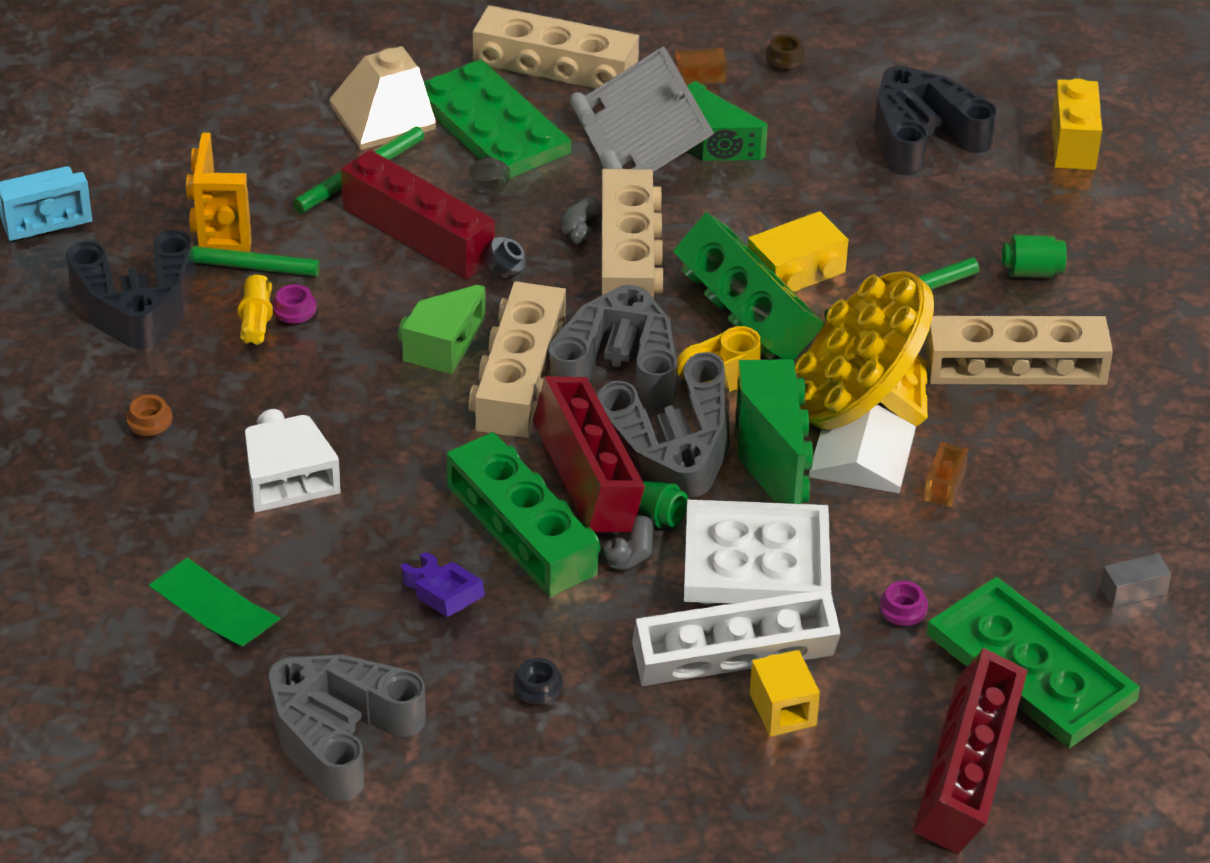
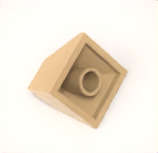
M402 46L384 49L381 52L365 56L329 99L331 108L361 150L385 144L414 126H419L423 132L436 129V122L419 68Z

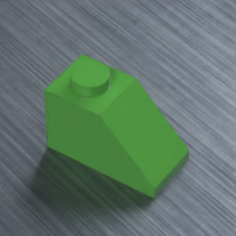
M474 285L420 300L410 316H405L399 326L398 341L402 342L403 361L453 374L486 320L485 287Z

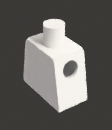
M270 409L264 411L258 417V425L249 426L245 430L251 493L255 513L341 493L337 454L310 416L299 415L285 419L280 410Z

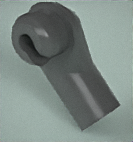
M589 195L563 213L561 217L562 232L565 236L569 235L574 244L578 245L592 235V230L586 222L601 213L599 201Z
M646 516L636 517L632 532H630L629 541L626 542L623 538H616V546L611 541L607 542L604 547V556L608 559L610 567L615 570L626 571L651 556L653 521Z

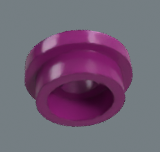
M290 284L280 288L272 303L275 317L290 324L302 323L310 319L316 312L315 298L307 287L299 284Z
M897 581L890 584L881 595L879 609L882 616L889 622L908 626L917 624L925 618L928 610V601L922 588L910 581Z

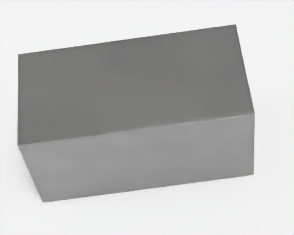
M1159 554L1149 555L1104 566L1100 588L1112 607L1122 606L1167 595L1171 572Z

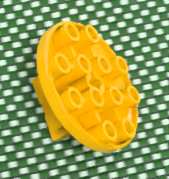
M897 271L880 277L872 274L861 283L858 291L846 301L840 299L830 307L826 315V324L820 330L808 352L804 353L795 365V372L798 378H804L805 403L804 406H800V409L808 410L809 423L817 428L826 430L843 427L865 415L879 402L884 404L888 411L916 427L928 419L925 388L927 384V361L918 353L931 325L934 300L930 287L918 276L907 271Z

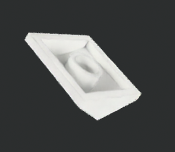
M877 404L865 415L850 424L836 429H821L809 477L900 493L916 426Z

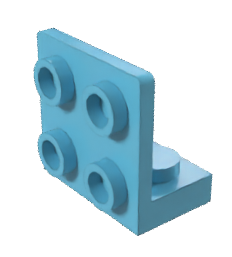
M66 166L1 181L0 220L9 241L29 238L37 234L92 222L88 182L84 173L73 174L71 168Z

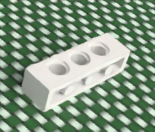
M828 588L638 618L635 621L632 644L641 686L747 670L751 669L752 660L795 650L800 651L804 660L833 656L841 632L831 591Z

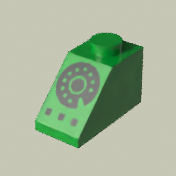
M704 90L694 97L714 134L686 152L702 161L761 160L766 157L767 123L708 90Z

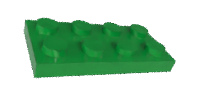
M482 59L423 82L433 116L502 181L571 153V139Z
M997 576L928 621L926 635L966 667L985 648L1028 670L1018 708L1069 749L1138 700L1140 686Z

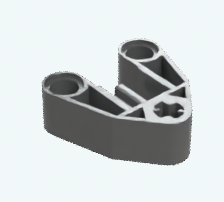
M635 285L621 286L584 304L549 344L548 376L587 377L588 380L592 370H595L603 342H608L604 352V359L612 360V366L621 367L622 362H629L633 347H639L636 391L641 404L649 408H663L673 403L675 399L677 358L670 318L642 287Z
M701 352L691 356L684 366V376L694 419L699 429L698 432H691L682 407L674 409L673 405L664 408L665 413L657 415L666 441L658 444L646 409L642 408L637 391L633 385L626 381H611L605 384L597 394L599 401L639 473L653 482L677 484L680 490L684 491L689 498L699 497L707 493L712 487L730 448V393L724 362L718 355L710 352Z
M343 654L289 657L279 660L269 670L271 711L281 748L320 792L329 799L346 801L359 795L364 788L363 746L360 740L352 735L356 730L355 724L359 720L368 725L372 724L397 737L413 736L420 732L426 724L425 683L422 677L415 672Z

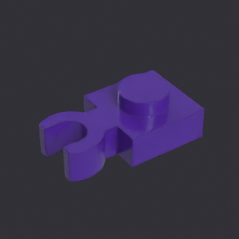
M424 552L420 554L421 568H413L406 563L401 565L403 583L409 588L416 589V595L419 600L446 617L461 611L466 606L485 596L483 580L454 562H450L443 567L438 566L436 557L430 553Z

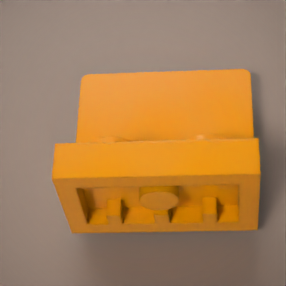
M202 133L199 148H192L191 170L194 174H187L186 179L187 199L194 200L195 208L190 209V232L197 233L199 247L250 252L252 239L246 174L214 173L211 133Z

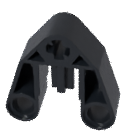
M893 66L886 69L883 73L877 97L874 132L889 168L897 174L910 176L918 174L923 170L927 136L934 134L936 127L965 151L982 153L990 150L993 146L997 108L992 102L946 76L906 66Z
M165 231L154 239V268L157 287H148L146 273L138 274L137 268L128 269L129 275L121 276L122 291L114 292L110 264H107L104 247L93 241H82L69 247L66 252L70 289L97 329L130 348L141 350L149 349L159 344L185 315L196 274L192 238L184 231Z

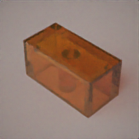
M724 48L674 51V64L686 85L694 81L701 84L726 82L727 59Z
M944 442L940 443L926 479L925 501L952 507L966 471L969 448Z

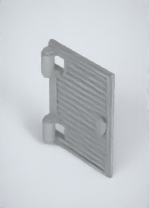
M664 46L588 95L584 96V94L577 92L570 99V104L585 128L604 169H623L622 165L633 159L636 166L632 169H652L654 172L714 134ZM603 102L605 109L595 114L592 108Z

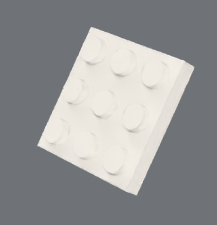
M687 499L684 602L733 604L828 588L831 591L828 505Z

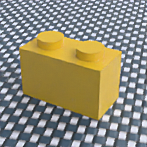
M1057 79L1051 118L1055 168L1096 170L1102 136L1098 81Z
M821 211L748 237V246L793 292L846 272L849 239Z

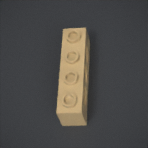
M489 5L473 30V62L482 59L491 68L597 89L638 63L639 35Z
M602 169V295L625 285L642 287L653 299L654 294H663V268H655V266H662V240H654V238L661 239L662 213H654L661 212V187L653 186L652 169Z
M514 281L509 299L502 298L498 314L500 325L499 327L493 326L489 337L490 355H483L479 367L480 385H472L469 396V411L475 412L476 431L488 433L494 431L496 434L529 438L534 424L533 417L544 376H548L549 344L563 329L566 322V289Z
M933 316L925 345L930 384L1107 385L1113 354L1106 316Z

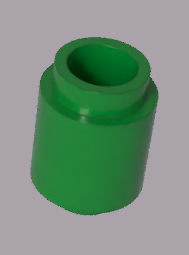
M1012 235L1010 243H1003L1001 255L1002 268L1009 269L1010 277L1052 279L1054 274L1063 275L1065 272L1067 250L1064 240H1056L1054 236Z

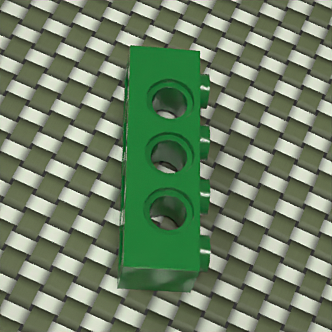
M705 212L673 250L685 263L681 271L696 284L701 285L704 283L708 287L704 292L705 296L716 306L723 310L727 307L732 312L727 318L733 325L749 327L758 332L760 336V352L767 358L772 360L777 355L782 359L795 360L824 327L825 323L730 227L709 213Z
M493 431L446 453L447 486L550 598L598 575L600 543L595 532L589 527L585 528L579 522L564 500H558L546 487L543 478L537 472H532L521 461L514 447L511 445L507 446Z

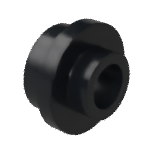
M496 237L489 243L485 260L495 274L503 278H509L512 275L520 274L526 268L525 253L518 242L509 238Z
M531 658L523 662L515 673L513 689L515 694L527 703L545 704L555 700L561 694L563 678L556 665L550 660Z

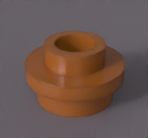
M142 395L134 399L130 404L126 414L127 426L136 434L154 436L170 427L172 411L163 398L157 395Z

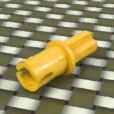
M252 275L245 280L244 298L238 305V315L242 320L240 338L246 344L253 342L255 345H259L264 341L266 323L273 315V306L270 303L272 283H266L268 278L262 275Z

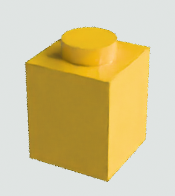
M795 650L782 654H772L764 658L752 660L750 696L769 737L817 726L820 692L800 651Z

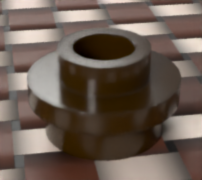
M783 34L771 39L770 44L766 48L765 57L776 68L790 70L803 63L805 50L797 37Z

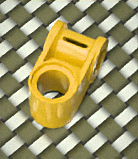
M736 326L702 343L691 345L678 356L676 374L685 380L684 366L691 356L701 352L714 353L724 362L729 392L737 389L739 360H760V336L752 328Z

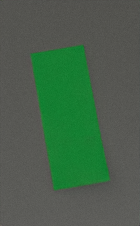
M188 557L148 585L206 628L242 647L282 619L251 603Z

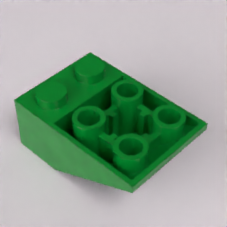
M794 359L739 360L734 427L737 459L775 503H809L810 482L809 476L804 475V471L812 470L813 448L811 441L803 440V437H808L809 434L808 410L800 409V406H804L805 403L804 378H796Z

